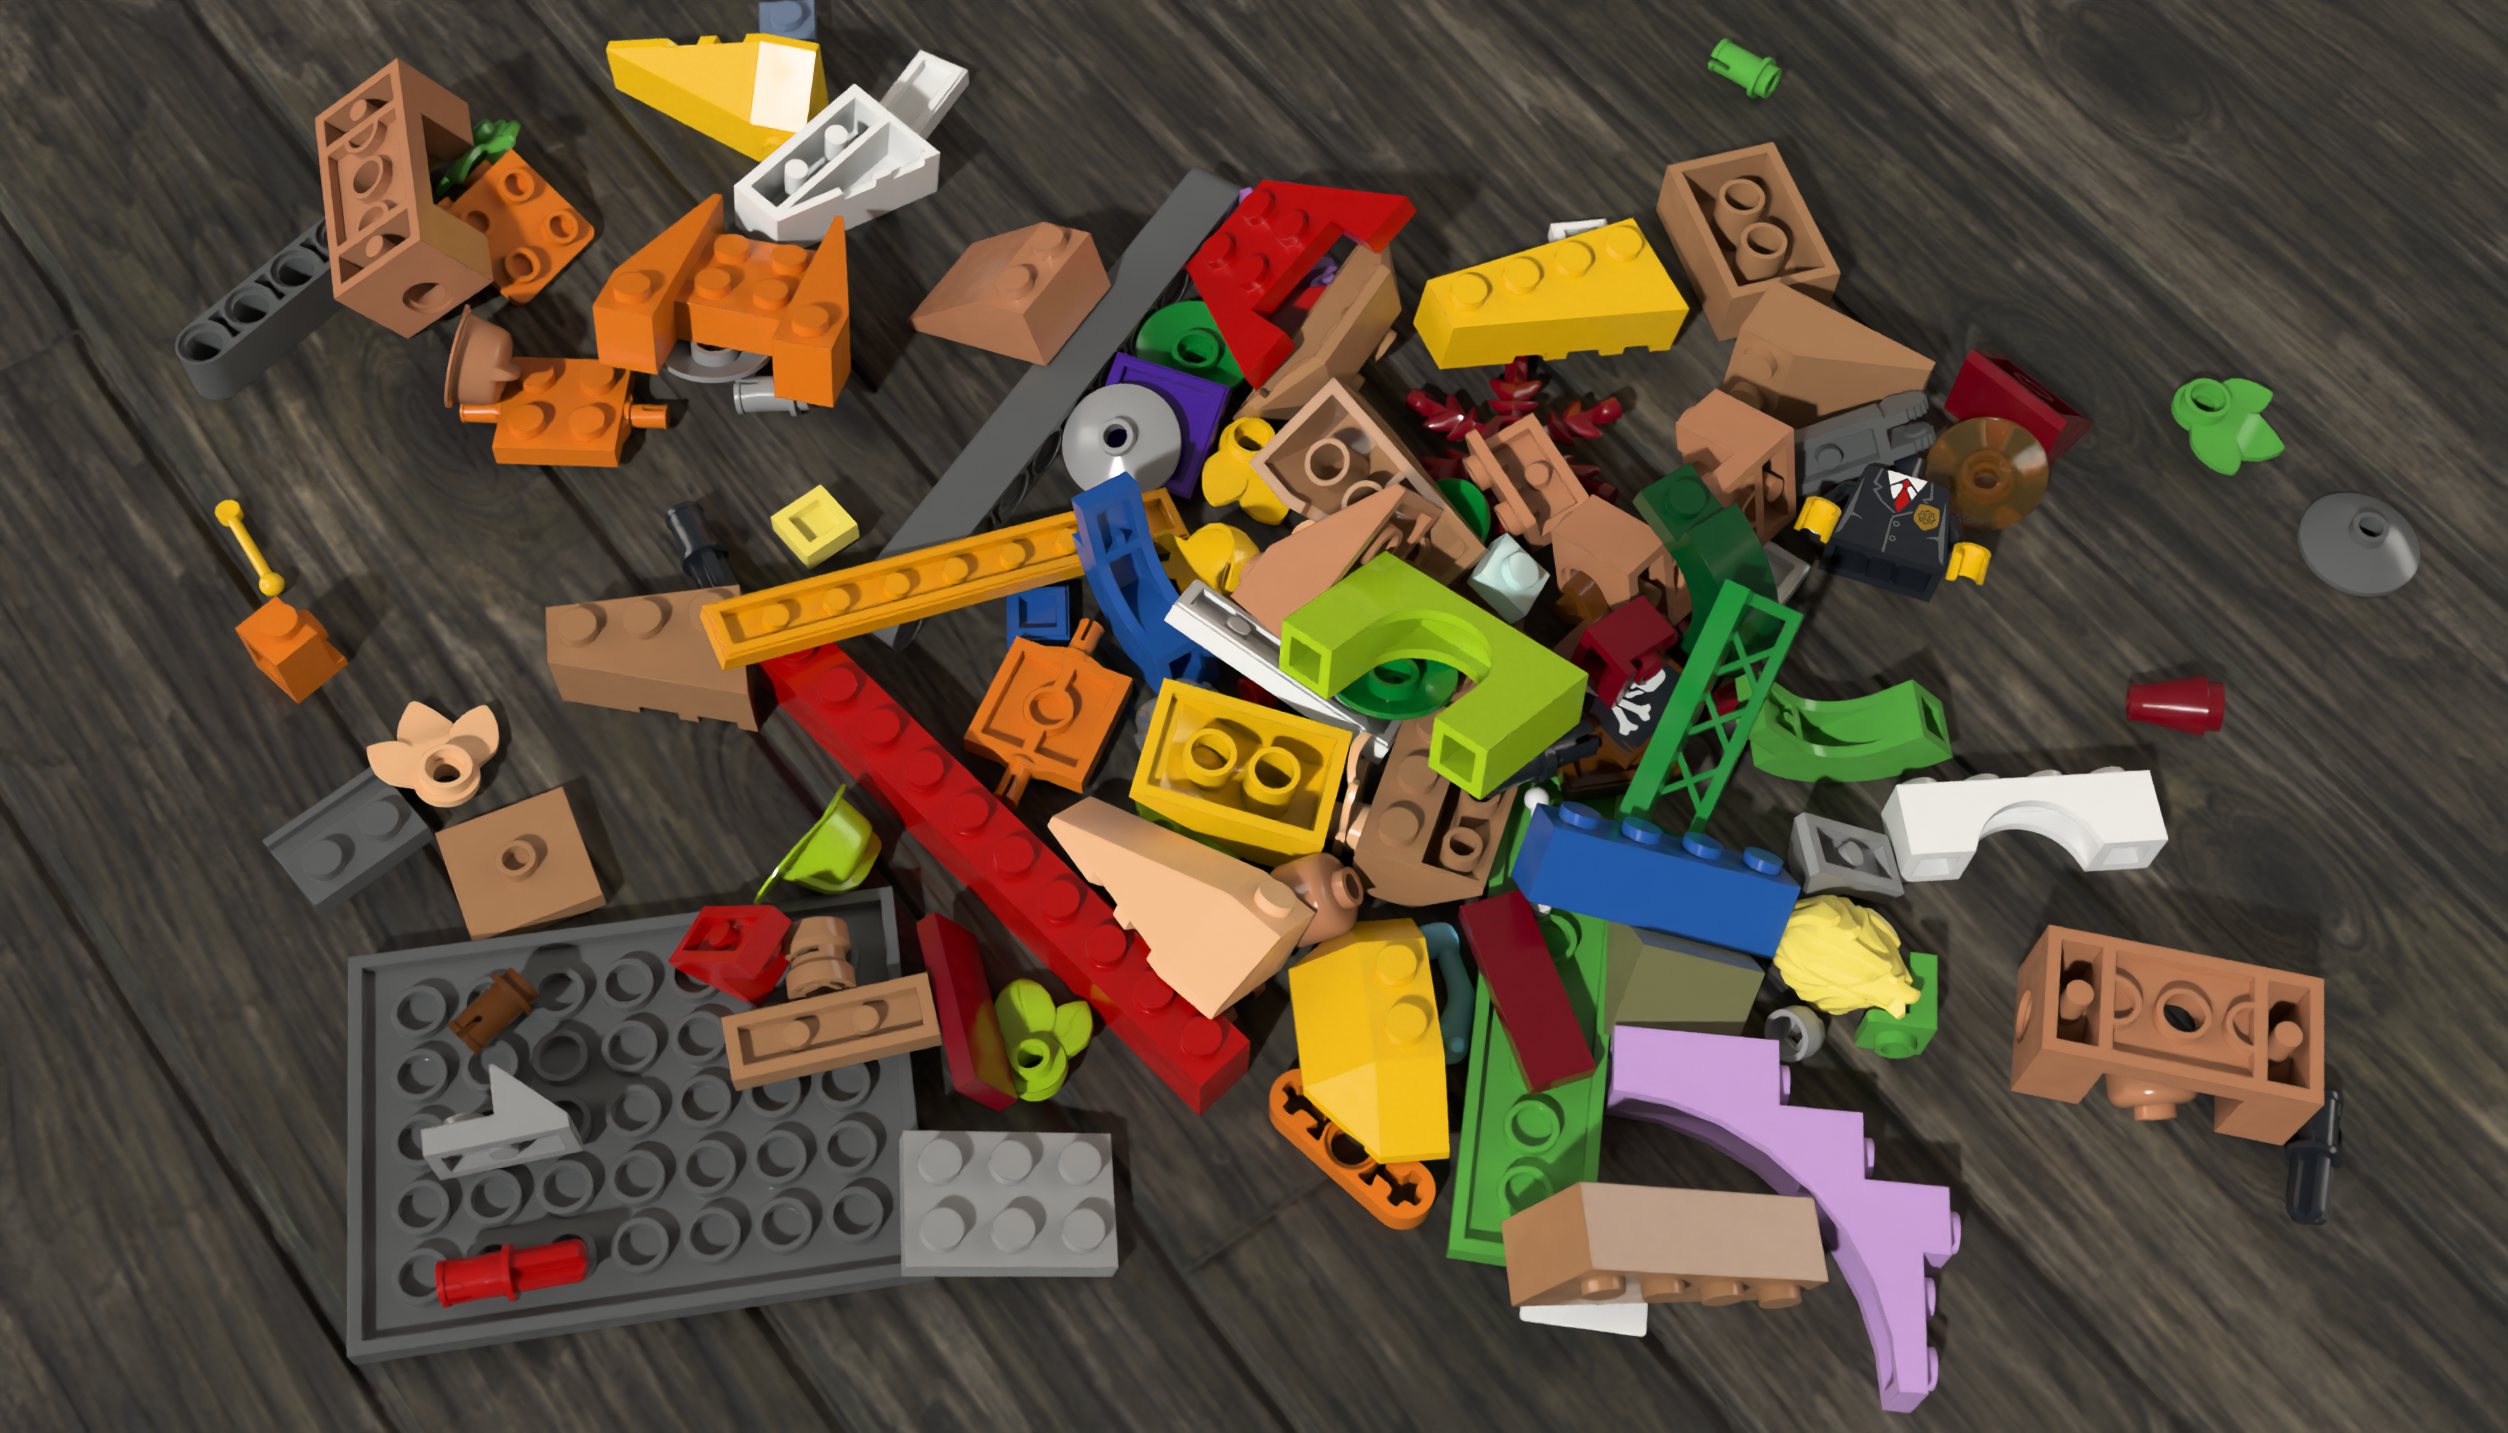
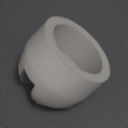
M1792 1005L1772 1012L1766 1020L1764 1033L1765 1039L1779 1040V1059L1791 1063L1812 1056L1822 1047L1825 1039V1026L1822 1019H1818L1817 1015L1808 1006ZM1802 1032V1039L1796 1044L1792 1037Z

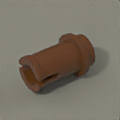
M511 967L501 976L494 972L490 976L494 983L453 1021L451 1020L446 1024L477 1056L522 1012L529 1016L534 1011L530 1005L539 997V994Z

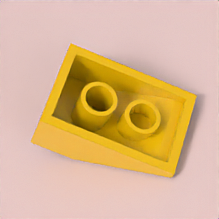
M1164 678L1129 797L1247 860L1276 868L1279 865L1322 852L1353 732Z

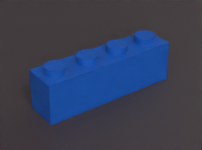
M1571 801L1562 802L1561 808L1537 802L1511 873L1512 878L1529 902L1772 960L1801 890L1797 882L1782 867L1784 861L1769 851L1756 847H1746L1744 853L1723 849V845L1717 840L1696 832H1686L1684 838L1663 834V831L1655 824L1636 817H1625L1622 823L1603 819L1594 809Z

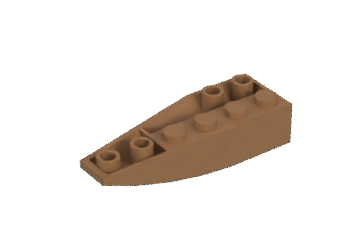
M1477 564L1452 587L1453 592L1514 629L1519 628L1524 631V617L1510 625L1467 583ZM1459 670L1456 692L1444 707L1424 717L1403 720L1355 848L1352 869L1361 881L1363 893L1408 908L1481 896L1483 894L1519 787L1518 785L1493 798L1484 797L1479 800L1428 767L1434 717L1477 686L1472 679Z

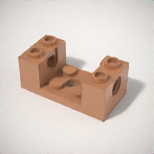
M396 58L315 117L334 300L409 339L474 294L480 292L484 287L493 282L487 235L433 204L429 173L444 162L450 164L454 160L461 158L468 150L474 147L468 103L399 58Z
M1716 388L1696 406L1688 408L1676 422L1677 450L1682 452L1683 463L1681 467L1690 463L1724 509L1736 502L1763 547L1796 517L1794 428ZM1592 494L1573 512L1565 514L1551 530L1559 599L1565 594L1562 591L1564 584L1577 572L1582 571L1597 583L1607 604L1613 611L1642 594L1658 612L1665 614L1674 626L1692 611L1689 590L1678 565L1648 524Z
M2048 925L2018 970L2010 1091L2079 1104L2103 1073L2215 1095L2214 1132L2283 1146L2324 1105V979ZM2174 1005L2185 1009L2194 1019L2196 1031L2182 1032L2171 1026L2165 1018L2164 1006Z

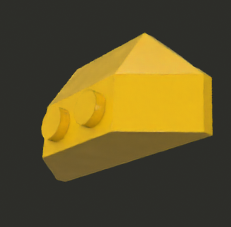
M1412 918L1356 922L1349 932L1323 941L1288 970L1303 1095L1341 1130L1364 1145V1151L1379 1164L1448 1159L1450 1148L1445 1054L1425 937Z

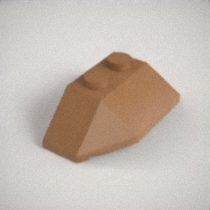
M1389 243L1377 254L1360 244L1355 246L1290 337L1295 343V349L1257 391L1255 389L1251 391L1232 418L1233 420L1245 416L1247 418L1258 417L1266 422L1291 420L1333 377L1358 392L1365 381V378L1358 371L1368 357L1377 362L1397 336V333L1390 326L1402 308Z

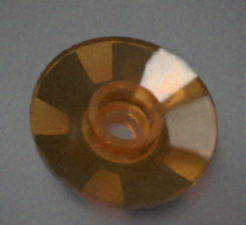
M1980 417L1954 425L1935 441L1926 458L1927 471L1924 481L1944 486L1949 491L1950 511L1958 515L1962 527L1979 531H1991L2012 526L2035 510L2047 488L2049 467L2043 447L2027 429L2006 419ZM1988 475L1993 477L1997 484L1993 488L1982 489L1978 488L1974 481L1980 476Z

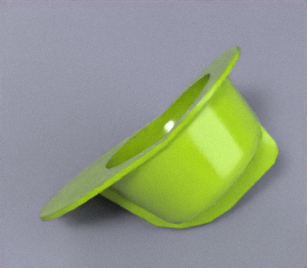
M843 783L821 819L797 843L768 878L754 900L755 905L762 903L782 882H788L828 895L843 894L856 889L865 880L882 845L879 837L872 831L870 822L841 797L846 784Z

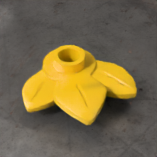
M1241 417L1224 429L1219 441V451L1204 463L1201 475L1202 490L1206 500L1213 507L1227 505L1239 500L1242 509L1254 520L1265 524L1278 525L1286 518L1290 508L1279 500L1248 463L1275 436L1273 428L1263 419L1258 417ZM1242 447L1252 448L1254 451L1246 450Z

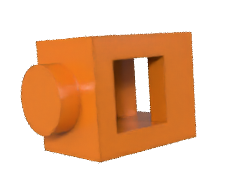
M277 596L235 628L257 667L298 704L349 664L346 658L326 640L329 638L328 632L307 609L302 608L296 612L292 606L285 604Z

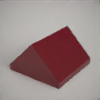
M1972 349L1965 358L1943 407L1963 424L1985 420L1986 442L1995 448L2002 446L2011 425L2029 434L2044 454V457L2022 469L2034 479L2039 477L2085 435L2094 424L2003 354Z

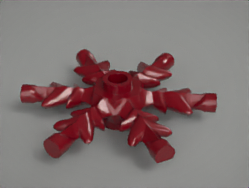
M1516 356L1513 363L1505 364V380L1498 378L1489 380L1490 387L1500 399L1489 400V404L1501 415H1496L1487 424L1479 422L1475 406L1466 415L1460 402L1452 394L1446 397L1445 404H1441L1428 393L1414 388L1406 399L1405 408L1417 415L1430 417L1421 425L1423 429L1433 432H1451L1446 438L1449 441L1465 439V434L1474 429L1478 431L1483 440H1486L1536 409L1539 403L1528 400L1540 389L1542 383L1539 380L1526 381L1529 358L1528 356ZM1615 397L1602 400L1588 410H1582V402L1575 400L1565 410L1560 419L1552 410L1549 413L1546 425L1541 426L1552 442L1565 446H1575L1576 444L1572 437L1587 439L1601 437L1603 433L1595 425L1607 424L1621 419L1622 409ZM1445 450L1449 459L1426 457L1418 460L1434 481L1448 478L1460 479L1461 477L1463 480L1471 483L1472 479L1463 463L1464 459L1471 456L1470 453L1465 454L1456 450ZM1562 456L1589 497L1594 494L1612 505L1615 503L1619 489L1606 482L1592 479L1601 472L1599 467L1593 465H1570L1575 456ZM1488 488L1482 493L1483 495H1493L1487 501L1490 508V517L1494 516L1491 532L1492 542L1505 534L1506 531L1494 511V506L1500 502L1491 488Z

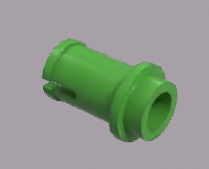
M1728 38L1722 39L1711 54L1712 57L1718 60L1711 59L1708 62V69L1710 71L1716 72L1746 88L1748 97L1752 99L1757 96L1764 99L1768 98L1777 87L1782 75V69L1776 66L1774 58L1769 56L1762 59L1732 43Z

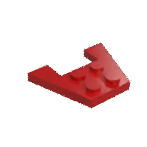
M1262 180L1242 200L1240 206L1217 232L1203 244L1200 251L1186 265L1193 282L1243 376L1256 391L1295 349V343L1283 330L1266 319L1342 234L1373 253H1380L1417 212L1407 196Z

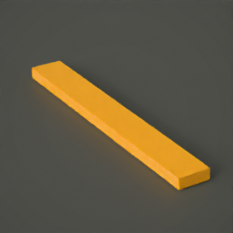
M1166 487L1141 493L1157 555L1169 553L1157 544L1154 536L1155 533L1164 530L1184 540H1187L1190 534ZM1074 511L721 600L702 605L700 619L722 670L735 669L1083 576L1085 572L1072 534L1079 531Z

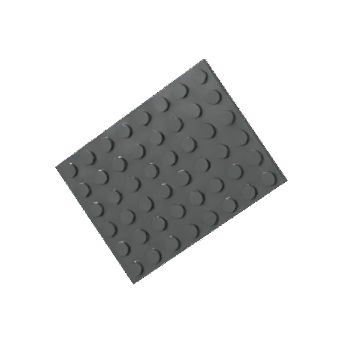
M892 886L759 904L775 906L792 922L815 916H831L847 922L851 948L845 956L846 962L854 967L857 987L903 977L896 905ZM701 911L348 957L347 1358L354 1365L934 1281L935 1276H901L899 1140L903 1130H919L911 1052L736 1091L731 1078L721 1017L789 1003L786 976L791 970V962L764 1004L760 1007L751 1006L676 969L668 960ZM511 967L539 994V997L530 1005L534 1011L529 1016L522 1012L477 1056L446 1024L451 1020L453 1021L494 983L490 978L494 972L501 976ZM494 1064L567 1112L582 1138L583 1151L440 1180L423 1157L421 1129L441 1126L446 1118L461 1113H480L484 1116L494 1115L489 1065ZM574 1239L584 1242L589 1261V1270L586 1278L581 1282L521 1292L520 1300L512 1302L508 1300L507 1296L475 1300L445 1308L439 1302L435 1283V1267L439 1260L466 1258L501 1251L503 1244L511 1242L516 1249Z

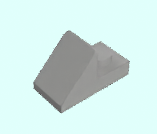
M1806 812L1794 818L1788 848V863L1792 878L1801 887L1798 900L1819 895H1835L1838 897L1841 894H1846L1886 904L1905 894L1888 835Z
M494 1064L489 1065L494 1115L484 1116L480 1113H461L446 1118L441 1126L421 1129L423 1157L440 1180L583 1151L582 1138L567 1112Z

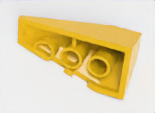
M767 33L746 34L744 42L721 43L718 36H700L697 45L678 46L668 38L609 41L606 48L616 89L758 162H763L829 106L820 45L818 43Z

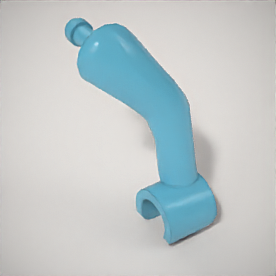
M1434 922L1423 925L1419 929L1426 940L1429 961L1437 959L1446 983L1448 1000L1439 1019L1445 1064H1455L1466 1056L1469 1048L1476 992L1459 954L1460 947L1456 931L1445 922Z

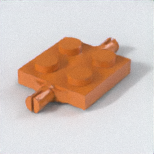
M513 357L514 361L522 365V374L516 380L507 381L503 394L496 404H460L462 423H497L492 445L497 464L619 467L623 444L634 428L668 430L671 421L669 404H634L632 396L636 380L635 371L599 364V359Z
M1081 619L1069 646L1066 648L1043 646L1016 636L963 738L965 751L998 762L1006 769L993 795L1003 805L1006 802L1007 809L1009 810L1017 809L1018 802L1030 779L1046 780L1083 794L1133 692V678L1103 668L1091 657L1105 632L1104 628L1096 621H1093L1090 628V619Z

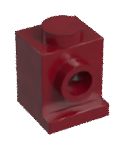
M1642 594L1586 628L1569 662L1589 674L1588 686L1611 710L1620 704L1632 681L1637 686H1641L1663 669L1667 663V659L1663 654L1677 642V632L1671 620L1665 614L1658 612Z

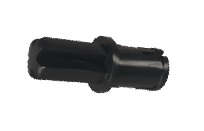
M686 501L672 507L665 515V524L671 531L681 551L680 565L683 572L688 576H693L698 589L738 585L727 563L729 556L728 548L722 541L716 540L703 514L702 506L698 502Z
M2325 1088L2324 1105L2294 1134L2293 1142L2285 1147V1158L2291 1162L2286 1211L2293 1222L2301 1225L2320 1226L2327 1222L2329 1219L2334 1170L2343 1165V1154L2337 1148L2344 1098L2335 1091Z

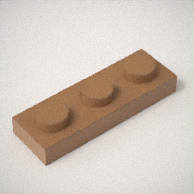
M927 972L721 1017L731 1078L736 1091L942 1045Z

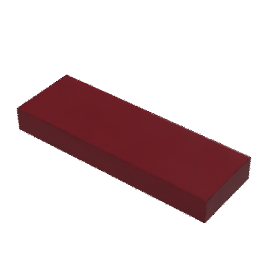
M1518 889L1460 906L1458 917L1529 1096L1593 1077L1596 1065L1533 911L1522 891Z
M933 911L916 922V929L956 1091L1000 1112L1018 1101L977 938L972 932Z

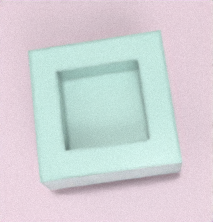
M1505 533L1490 543L1488 547L1490 551L1479 561L1467 583L1511 625L1527 615L1550 574L1511 536Z

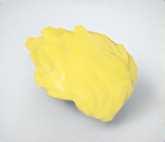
M1819 895L1796 900L1773 958V963L1780 969L1784 982L1792 987L1799 998L1806 1001L1814 1010L1833 1015L1846 1014L1858 1008L1885 1009L1896 1019L1900 1020L1905 1017V1005L1917 1002L1921 996L1920 990L1910 986L1913 983V979L1898 951L1901 944L1899 937L1892 925L1871 908H1862L1860 905L1855 906L1848 898L1836 897L1835 895Z

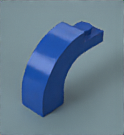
M1125 471L1072 497L1071 501L1079 531L1072 534L1087 580L1114 635L1147 684L1159 696L1164 678L1199 688L1220 678L1216 655L1164 621L1180 596L1171 584L1156 553L1139 483Z

